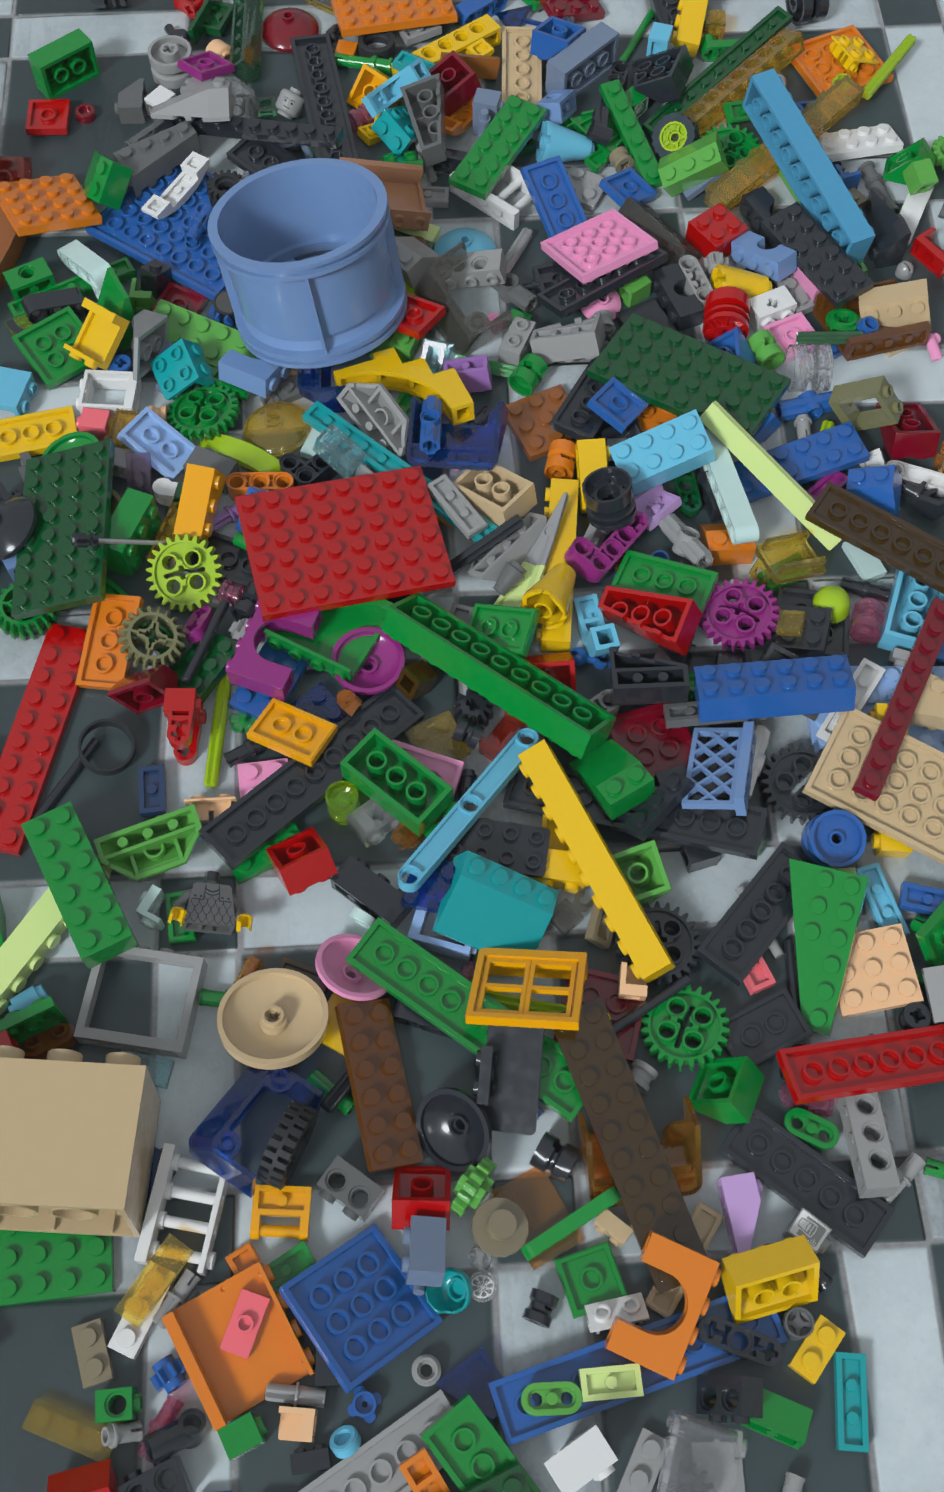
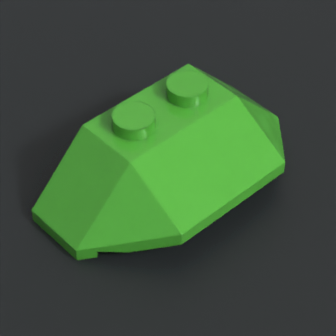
M191 804L99 837L93 841L102 865L138 882L187 864L199 838L198 831L203 827L195 805Z

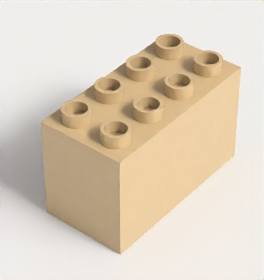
M0 1045V1230L140 1238L161 1106L160 1097L147 1066L140 1065L141 1058L139 1056L126 1052L108 1053L105 1063L82 1062L83 1055L69 1049L49 1050L46 1060L24 1059L25 1052L12 1046Z

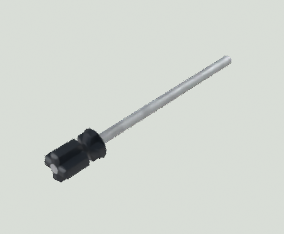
M73 533L71 544L79 548H87L88 546L96 548L98 543L158 545L160 542L167 545V542L159 540L98 538L96 533H91L90 535H86V533Z

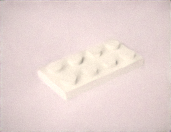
M884 123L872 127L861 126L858 129L852 130L841 129L838 132H821L815 135L832 162L896 153L903 150L904 143L891 126Z

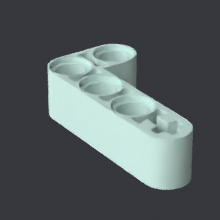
M76 239L59 248L57 253L64 265L90 284L97 299H99L107 268L111 267L109 263Z

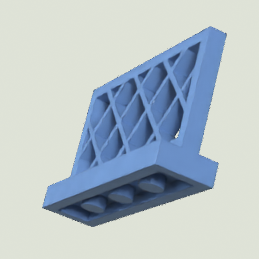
M744 721L743 728H694L686 777L691 779L695 786L682 799V809L735 810L736 816H747L756 747L754 721ZM699 737H711L712 740L703 744L699 741ZM728 737H738V740L730 745L724 741ZM719 743L724 749L715 754L710 749ZM703 753L710 757L702 763L696 760ZM731 753L735 759L725 763L721 758ZM716 762L721 768L712 773L707 768ZM700 772L707 776L700 782H696L693 779ZM726 772L733 776L725 783L719 779ZM711 782L719 786L710 793L703 788ZM697 791L704 795L699 800H689L690 796ZM724 791L730 795V800H717L715 798Z

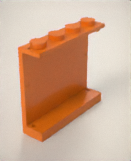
M261 1260L161 1317L215 1432L226 1426L227 1422L264 1401L268 1383L291 1385L308 1374L310 1376L314 1374L312 1365L316 1364V1359L309 1346L305 1349L303 1348L299 1340L303 1333L296 1319L290 1321L285 1311L289 1306L280 1292L276 1293L271 1283L276 1278L269 1264L263 1266ZM242 1288L270 1298L248 1359L219 1349Z

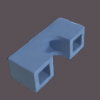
M752 231L744 233L731 242L733 262L768 276L770 279L779 282L797 271V251L780 244L773 249H765V237Z

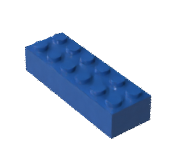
M847 654L694 667V694L699 723L854 711L856 685Z

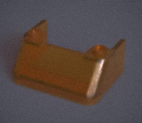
M689 1096L683 1097L684 1120L669 1123L663 1130V1141H660L682 1196L692 1195L702 1187L701 1128ZM577 1113L580 1150H582L581 1156L591 1201L609 1188L615 1187L595 1135L589 1134L584 1114ZM621 1200L612 1207L623 1206Z

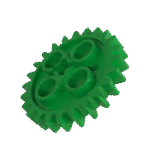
M729 123L728 128L720 124L719 130L713 126L712 132L706 131L705 136L718 131L729 170L724 172V176L720 178L721 184L725 180H728L729 185L732 184L733 180L737 184H740L741 179L747 182L749 177L754 178L755 172H759L763 162L764 151H761L763 145L758 144L759 138L753 139L754 132L746 133V127L743 130H739V125L732 128L731 123Z
M216 383L209 387L204 385L199 387L196 384L193 390L190 387L187 388L188 392L180 393V398H173L174 403H169L170 409L167 410L169 425L185 438L190 437L191 442L196 438H199L200 442H202L204 437L211 441L212 435L221 437L220 432L227 433V426L234 427L233 421H238V414L241 413L239 409L240 404L235 392H232L230 387L225 389L224 385H220L217 388Z
M690 984L686 987V990H681L644 1015L646 1018H642L641 1026L645 1028L641 1029V1036L646 1037L644 1039V1046H651L649 1050L650 1056L659 1054V1064L665 1059L668 1060V1069H671L674 1063L678 1064L680 1072H682L684 1065H688L690 1071L693 1072L694 1064L696 1063L704 1069V1060L706 1059L713 1064L715 1061L713 1053L719 1056L722 1055V1048L720 1046L727 1047L728 1040L725 1037L730 1035V1029L727 1028L729 1018L724 1017L726 1015V1008H719L720 999L711 1001L712 992L702 995L701 986L694 992ZM674 1007H679L684 1011L680 1014H674L670 1010ZM691 1007H695L694 1011L692 1012V1015L690 1016L689 1027L687 1026L685 1028L681 1045L679 1048H675V1045L677 1044L681 1036V1028H683L686 1024L688 1012ZM699 1017H706L710 1021L708 1023L701 1024L697 1022L696 1019ZM663 1031L674 1033L670 1038H664L660 1034ZM694 1040L699 1042L700 1045L696 1048H690L686 1043Z

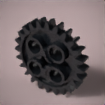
M801 743L798 750H796L790 744L788 752L784 748H780L779 756L773 753L770 758L771 761L766 762L764 767L767 770H763L761 776L766 779L760 782V786L766 787V789L762 791L761 795L769 796L765 803L766 805H775L772 813H776L779 810L782 812L781 820L788 815L790 816L791 824H793L796 818H799L800 824L804 825L807 818L810 820L816 815L834 810L826 804L802 793L805 785L790 799L786 798V795L790 794L797 784L801 783L813 771L823 749L815 753L813 745L808 750H805L803 743ZM796 763L804 764L807 771H800L796 767ZM778 780H786L790 787L784 788L780 786ZM797 797L805 798L808 805L803 806L799 804Z
M656 901L654 908H651L649 903L646 902L644 904V911L655 931V922H659V938L667 952L674 953L678 960L673 961L676 966L675 968L654 979L657 987H660L662 980L669 986L672 983V978L678 980L682 977L681 973L689 976L691 972L689 967L695 968L697 962L694 959H699L695 954V949H698L702 944L701 941L695 940L699 937L700 931H692L695 921L686 922L689 914L678 915L680 907H676L671 911L668 902L664 908H660L659 901ZM671 927L675 929L677 934L674 936L668 935L664 929ZM620 938L615 939L614 946L619 947L617 941H619ZM620 948L616 950L615 955L617 957H624L620 961V965L621 962H627L628 966L633 964L629 954L624 956Z

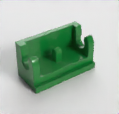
M763 1388V1419L750 1418V1424L740 1425L798 1450L806 1442L813 1410Z

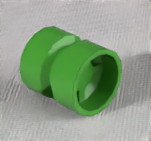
M760 330L747 340L757 365L773 371L785 360V352L776 342L770 330Z

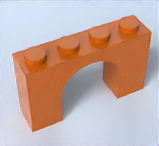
M650 1230L639 1259L674 1276L680 1282L685 1296L683 1313L674 1325L661 1331L644 1329L616 1315L604 1345L606 1349L674 1381L676 1374L681 1375L687 1362V1357L684 1356L688 1344L693 1345L697 1338L699 1328L695 1327L699 1315L704 1316L708 1310L710 1299L707 1298L710 1287H716L722 1270L718 1269L720 1263L715 1259Z

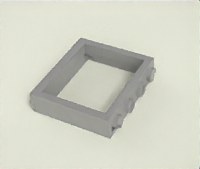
M139 944L115 956L193 969L176 1041L90 1028L107 961L91 968L73 1035L79 1043L186 1059L199 1006V994L203 988L208 968L202 955L195 952H186V955L177 954L174 950L168 948H160V951L150 950L148 946Z

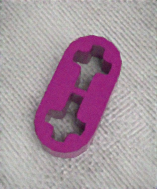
M210 606L196 609L183 627L182 631L189 643H195L202 639L214 615Z

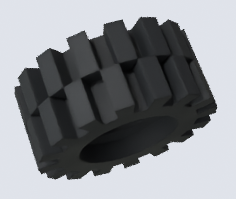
M220 170V174H217V172L213 173L214 177L210 176L208 178L209 181L206 182L210 203L215 206L218 200L227 192L222 190L230 189L243 180L240 173L237 174V171L231 173V170H227L226 173L223 170Z

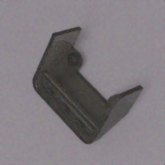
M461 242L435 259L414 289L415 296L445 306L446 314L434 326L455 356L456 354L468 356L509 329L513 321L510 310H507L491 322L483 312L479 311L465 317L444 286L443 282L450 278L453 269L468 259L464 242Z

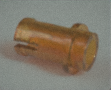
M248 955L247 959L244 958V965L234 983L250 973L262 970L261 965L263 961L252 955Z

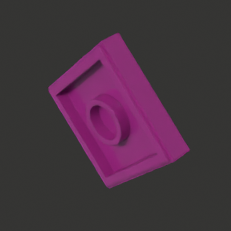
M210 50L177 60L179 69L200 81L235 72L233 63Z

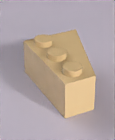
M927 278L873 287V289L859 296L861 319L870 316L877 320L879 326L901 327L928 321L931 324Z

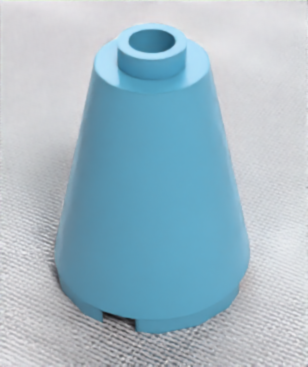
M545 120V122H542L538 133L537 141L540 143L539 149L536 148V160L538 163L559 155L562 162L585 160V157L594 153L595 145L585 135Z

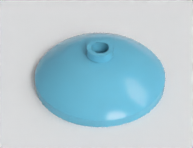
M473 228L451 230L443 234L434 246V251L439 255L497 249L494 241L487 234Z

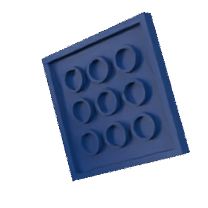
M375 1223L282 1285L278 1290L346 1394L443 1322L439 1314L427 1303L425 1294L421 1296L414 1295L413 1285H406V1273L401 1272L402 1261Z

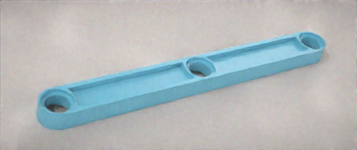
M523 728L514 735L398 872V886L402 891L415 892L425 883L519 771L518 765L522 762L518 755L539 741V735L535 730ZM530 737L534 742L525 744L520 739ZM473 803L478 808L474 811H468L464 809V805ZM407 874H412L417 877V880L414 883H406L402 878Z

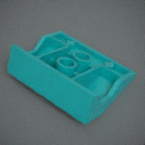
M469 850L455 856L453 864L456 870L452 884L441 900L432 931L477 950L486 947L536 950L553 916L559 891Z

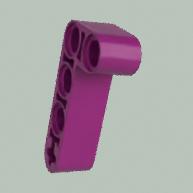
M637 511L634 520L627 527L614 531L600 548L584 537H577L565 552L564 559L569 566L587 581L598 583L647 528L649 519L645 513Z

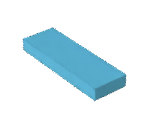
M879 862L856 868L857 875L869 877L870 879L865 902L876 927L901 923L905 937L908 936L910 931Z

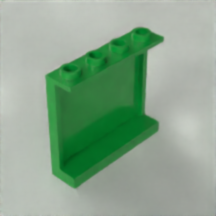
M383 599L321 611L323 620L313 640L287 631L272 632L268 629L264 630L267 644L272 649L287 652L293 659L297 661L303 660L318 671L324 670L330 673L334 678V674H336L342 680L346 679L349 682H353L376 646L380 634L375 633L374 636H362L350 641L342 649L338 663L331 660L335 644L343 635L357 628L375 627L382 629L388 607L394 603Z

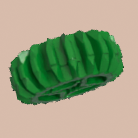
M9 582L10 588H1L3 595H0V629H2L4 634L11 635L14 639L20 636L24 641L27 636L35 640L36 634L44 636V630L52 627L50 623H57L56 616L60 615V611L24 618L19 621L9 618L11 616L14 584Z

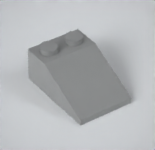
M145 309L136 314L131 322L133 329V339L131 341V349L133 350V380L138 381L152 370L150 363L157 357L168 335V316Z

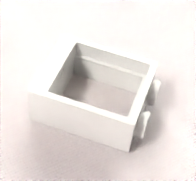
M85 369L84 378L80 379L81 392L80 397L77 396L76 409L80 413H82L83 407L110 410L113 421L131 422L138 415L143 389L141 378L138 381L133 380V372ZM94 390H126L124 404H92Z

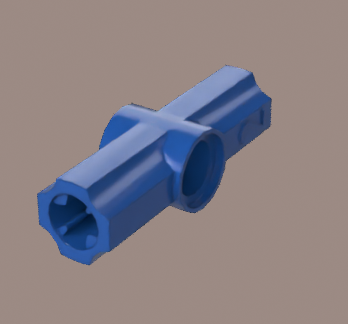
M808 390L801 393L798 398L778 401L775 406V415L780 421L796 419L800 414H807L809 418L815 420L823 413L833 412L828 403L832 391L817 394L814 390Z
M436 395L427 396L422 401V412L420 414V450L424 451L427 455L435 454L437 450H440L443 404L442 400L438 399Z

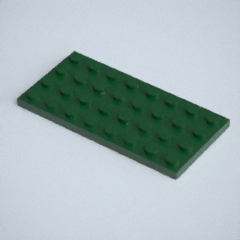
M632 313L587 369V377L606 384L614 376L645 402L676 416H681L696 409L700 417L714 401H717L752 437L791 384V379L635 313Z
M111 439L26 460L23 497L34 503L37 509V522L30 539L17 552L11 616L15 620L105 601L108 544L98 543L96 548L91 546L79 548L72 545L71 541L73 533H86V535L96 533L98 538L109 539L115 444Z

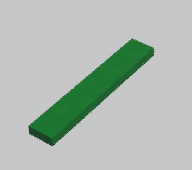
M128 257L109 263L120 282L137 276ZM76 276L35 293L78 287L85 296L93 294L94 291L90 284L81 277ZM24 297L7 303L16 323L28 319L21 304Z

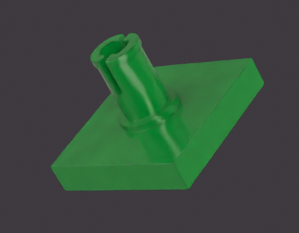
M944 901L928 919L917 915L915 917L916 920L913 919L910 925L911 930L916 932L915 935L928 967L944 964Z

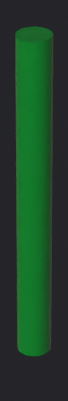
M649 9L619 60L628 61L654 17L652 9Z

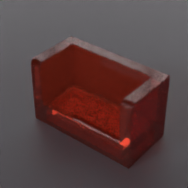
M504 710L503 718L487 739L481 737L479 740V753L493 761L520 729L527 728L528 725L509 715Z

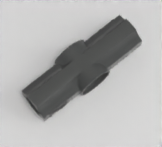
M506 273L505 284L489 285L500 293V299L503 302L513 303L525 313L528 312L530 314L539 303L537 296L522 286L517 275L513 273Z

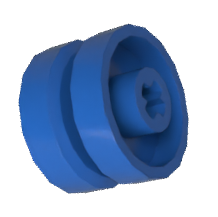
M834 809L816 815L806 823L801 833V846L804 855L813 864L827 868H840L853 864L862 856L866 848L867 835L863 824L855 815L845 810Z

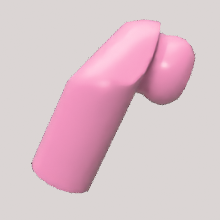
M930 333L926 343L932 362L943 358L938 345L941 342V336L938 333Z

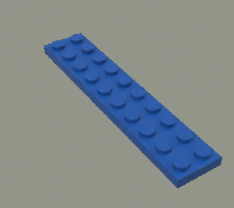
M727 1296L710 1301L706 1314L704 1316L699 1315L697 1323L702 1318L710 1315L734 1323ZM683 1312L642 1326V1328L651 1331L665 1330L674 1325ZM777 1313L738 1324L774 1338L780 1344L788 1341ZM713 1322L703 1326V1330L707 1332V1338L710 1339L713 1335L721 1336L723 1339L720 1343L725 1345L724 1339L729 1330L728 1327H725V1332L722 1333L714 1329ZM735 1332L731 1338L732 1346L736 1350H744L747 1346L745 1335ZM697 1337L693 1345L688 1344L684 1354L687 1357L686 1366L681 1375L676 1374L674 1381L640 1365L643 1393L646 1395L741 1358L708 1346ZM754 1338V1346L749 1354L752 1355L755 1350L762 1351L768 1349L771 1345L768 1344L764 1348L755 1345L758 1339ZM606 1340L488 1383L487 1385L507 1446L638 1398L582 1402L579 1410L570 1415L531 1416L524 1411L521 1405L522 1391L529 1384L569 1381L575 1383L580 1388L579 1369L635 1364V1362L606 1349L604 1345ZM563 1392L561 1395L562 1403L565 1405L570 1404L572 1400L571 1395L568 1392ZM536 1393L531 1395L530 1402L532 1405H540V1395Z

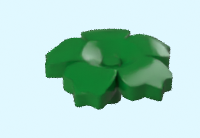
M239 711L238 715L231 713L229 716L230 724L232 725L231 729L238 733H243V730L247 733L257 720Z

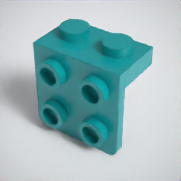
M406 106L384 108L371 127L396 156L404 155L403 152H406L414 141H418Z
M183 338L154 358L150 363L162 394L167 400H172L194 383L209 387L215 382L212 377V370L204 359L201 346L198 343Z

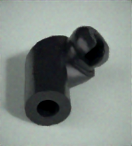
M167 24L164 28L167 35H177L183 37L188 42L191 40L188 31L185 29H175L172 24Z
M334 24L326 30V34L329 33L331 43L336 42L338 34H341L338 24Z

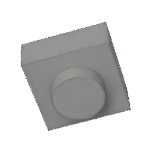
M894 648L890 652L888 661L893 662L894 666L904 667L910 651Z

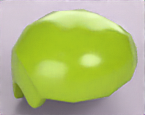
M825 586L813 596V607L832 608L833 617L831 623H838L844 621L850 614V597L839 586Z

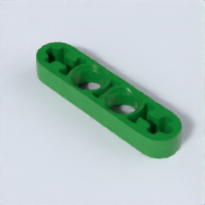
M614 1186L609 1188L524 1245L520 1250L528 1262L615 1205L621 1200L618 1191Z

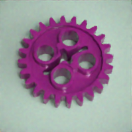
M734 578L733 584L724 580L725 587L723 588L716 584V592H712L700 619L702 631H706V638L713 637L714 645L722 642L723 650L728 645H731L732 652L736 650L737 646H740L742 652H745L747 645L754 650L756 642L764 645L763 637L771 639V631L776 632V623H779L778 614H780L777 598H772L773 591L765 592V584L757 587V580L748 584L747 578H744L742 583H739L738 579ZM736 599L738 601L730 602L729 600ZM754 607L760 608L759 610H752ZM720 619H727V621H725V622H720V621H718V620H720ZM743 627H749L750 629H749V630H742L741 628H743Z

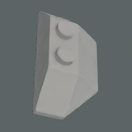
M348 383L336 399L360 431L401 459L406 450L410 419L383 384Z
M532 512L526 514L524 519H522L525 524L524 527L470 564V569H468L469 576L482 580L497 581L506 563L509 564L511 560H514L521 565L547 523L546 516Z

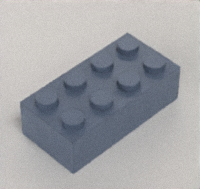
M601 21L557 55L551 57L546 65L545 95L552 90L575 89V96H577L608 73L613 62L617 59L619 32Z

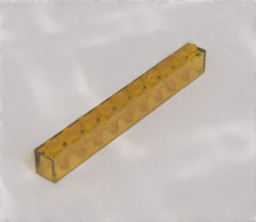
M845 75L841 80L837 79L830 89L822 91L813 103L809 102L802 111L803 117L808 125L811 126L816 138L820 137L859 104L865 89L848 75ZM762 142L758 148L754 147L746 158L739 159L730 171L724 172L718 181L711 182L705 190L706 196L704 199V203L711 208L718 203H722L731 211L741 202L743 194L757 189L780 170L765 143Z

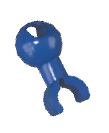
M575 647L570 651L574 658L575 666L591 663L595 668L604 670L607 665L606 662H601L598 659H605L606 655L590 657L585 649L581 647Z

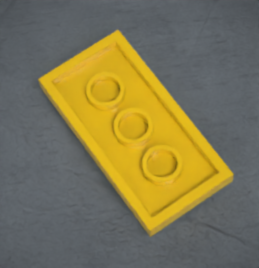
M73 406L0 419V462L20 459L19 454L27 451L30 456L43 454L48 446L58 438L72 432H78Z

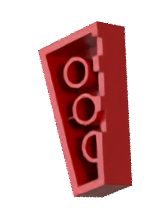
M613 586L605 587L598 604V608L608 621L682 656H686L702 616L700 609L693 599Z

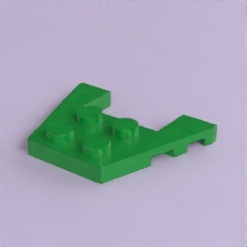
M594 109L581 112V116L573 118L570 116L559 125L586 136L591 125ZM612 117L610 118V128L613 129V134L608 145L604 147L592 141L595 145L594 149L597 151L585 157L584 164L596 174L609 162L610 153L624 144Z

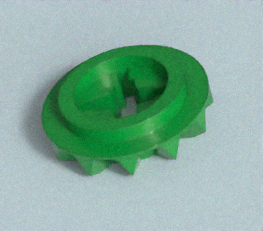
M840 308L828 312L825 320L826 326L830 327L831 331H857V323L861 318L854 311Z

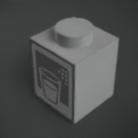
M802 1208L795 1214L782 1236L788 1238L804 1234L815 1254L818 1252L823 1254L831 1243V1239L828 1236L832 1229Z

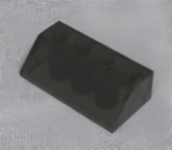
M629 196L618 212L656 239L658 247L668 253L669 260L661 264V267L674 263L678 264L679 259L684 255H692L697 260L702 258L703 254L648 204Z

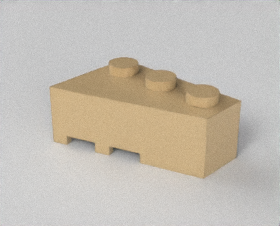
M930 673L909 727L917 725L927 727V730L931 731L936 729L944 730V679Z

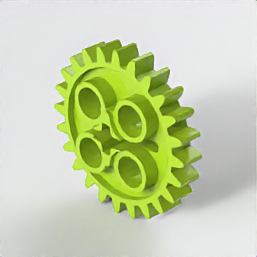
M185 533L184 538L180 534H175V541L170 537H166L167 545L159 542L158 545L161 550H152L156 557L155 559L147 560L153 566L152 568H146L147 572L152 573V576L148 577L146 581L154 583L149 590L158 591L154 598H164L162 601L164 606L171 602V610H176L179 606L180 612H185L187 606L190 611L194 612L195 604L202 608L204 606L203 601L212 603L210 595H219L215 587H223L218 582V578L225 577V575L218 573V570L222 569L224 565L217 564L216 562L221 558V555H213L216 548L213 546L207 548L209 543L207 540H203L200 543V536L195 535L191 540V535ZM196 552L199 556V561L197 564L192 565L190 557ZM171 557H173L176 561V565L173 569L170 570L167 566V562ZM205 567L204 572L189 573L185 577L174 576L168 579L165 578L166 574L181 573L185 569L196 570ZM201 576L203 578V586L197 589L195 580ZM175 581L180 583V590L177 593H174L172 590V584Z

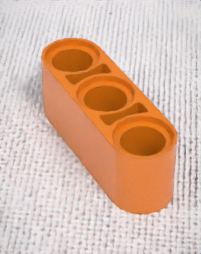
M234 472L227 477L226 485L230 499L235 502L236 496L246 495L249 486L261 487L262 489L272 491L294 487L292 475L287 472Z

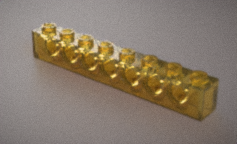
M783 28L682 113L695 122L699 129V139H701L702 135L705 136L707 130L711 131L713 126L716 127L726 118L723 105L726 102L744 100L751 76L773 68L778 74L805 51L802 32Z

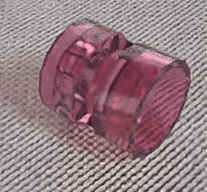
M863 598L854 604L849 635L856 642L872 644L881 638L886 610L885 605L881 601L874 598Z

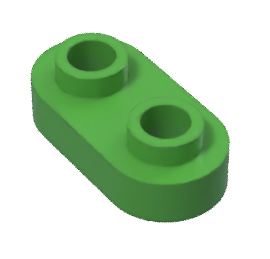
M569 1381L532 1383L526 1386L521 1394L522 1408L531 1416L570 1415L579 1410L583 1400L580 1388L575 1383ZM563 1392H568L571 1395L572 1400L568 1405L563 1404L561 1401ZM534 1393L541 1397L539 1406H534L530 1402V1397Z

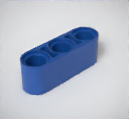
M464 0L455 6L458 22L464 26L486 14L492 17L506 7L508 0Z

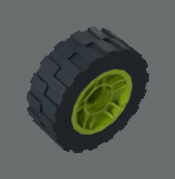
M670 113V115L663 116L657 122L656 127H654L652 146L661 158L699 140V129L688 116L682 113ZM677 134L679 138L676 142H673Z

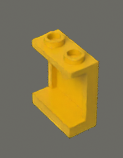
M84 298L81 306L90 311L74 345L71 346L64 343L63 348L70 351L69 356L78 361L84 359V365L94 370H97L98 367L107 370L130 321L100 304Z

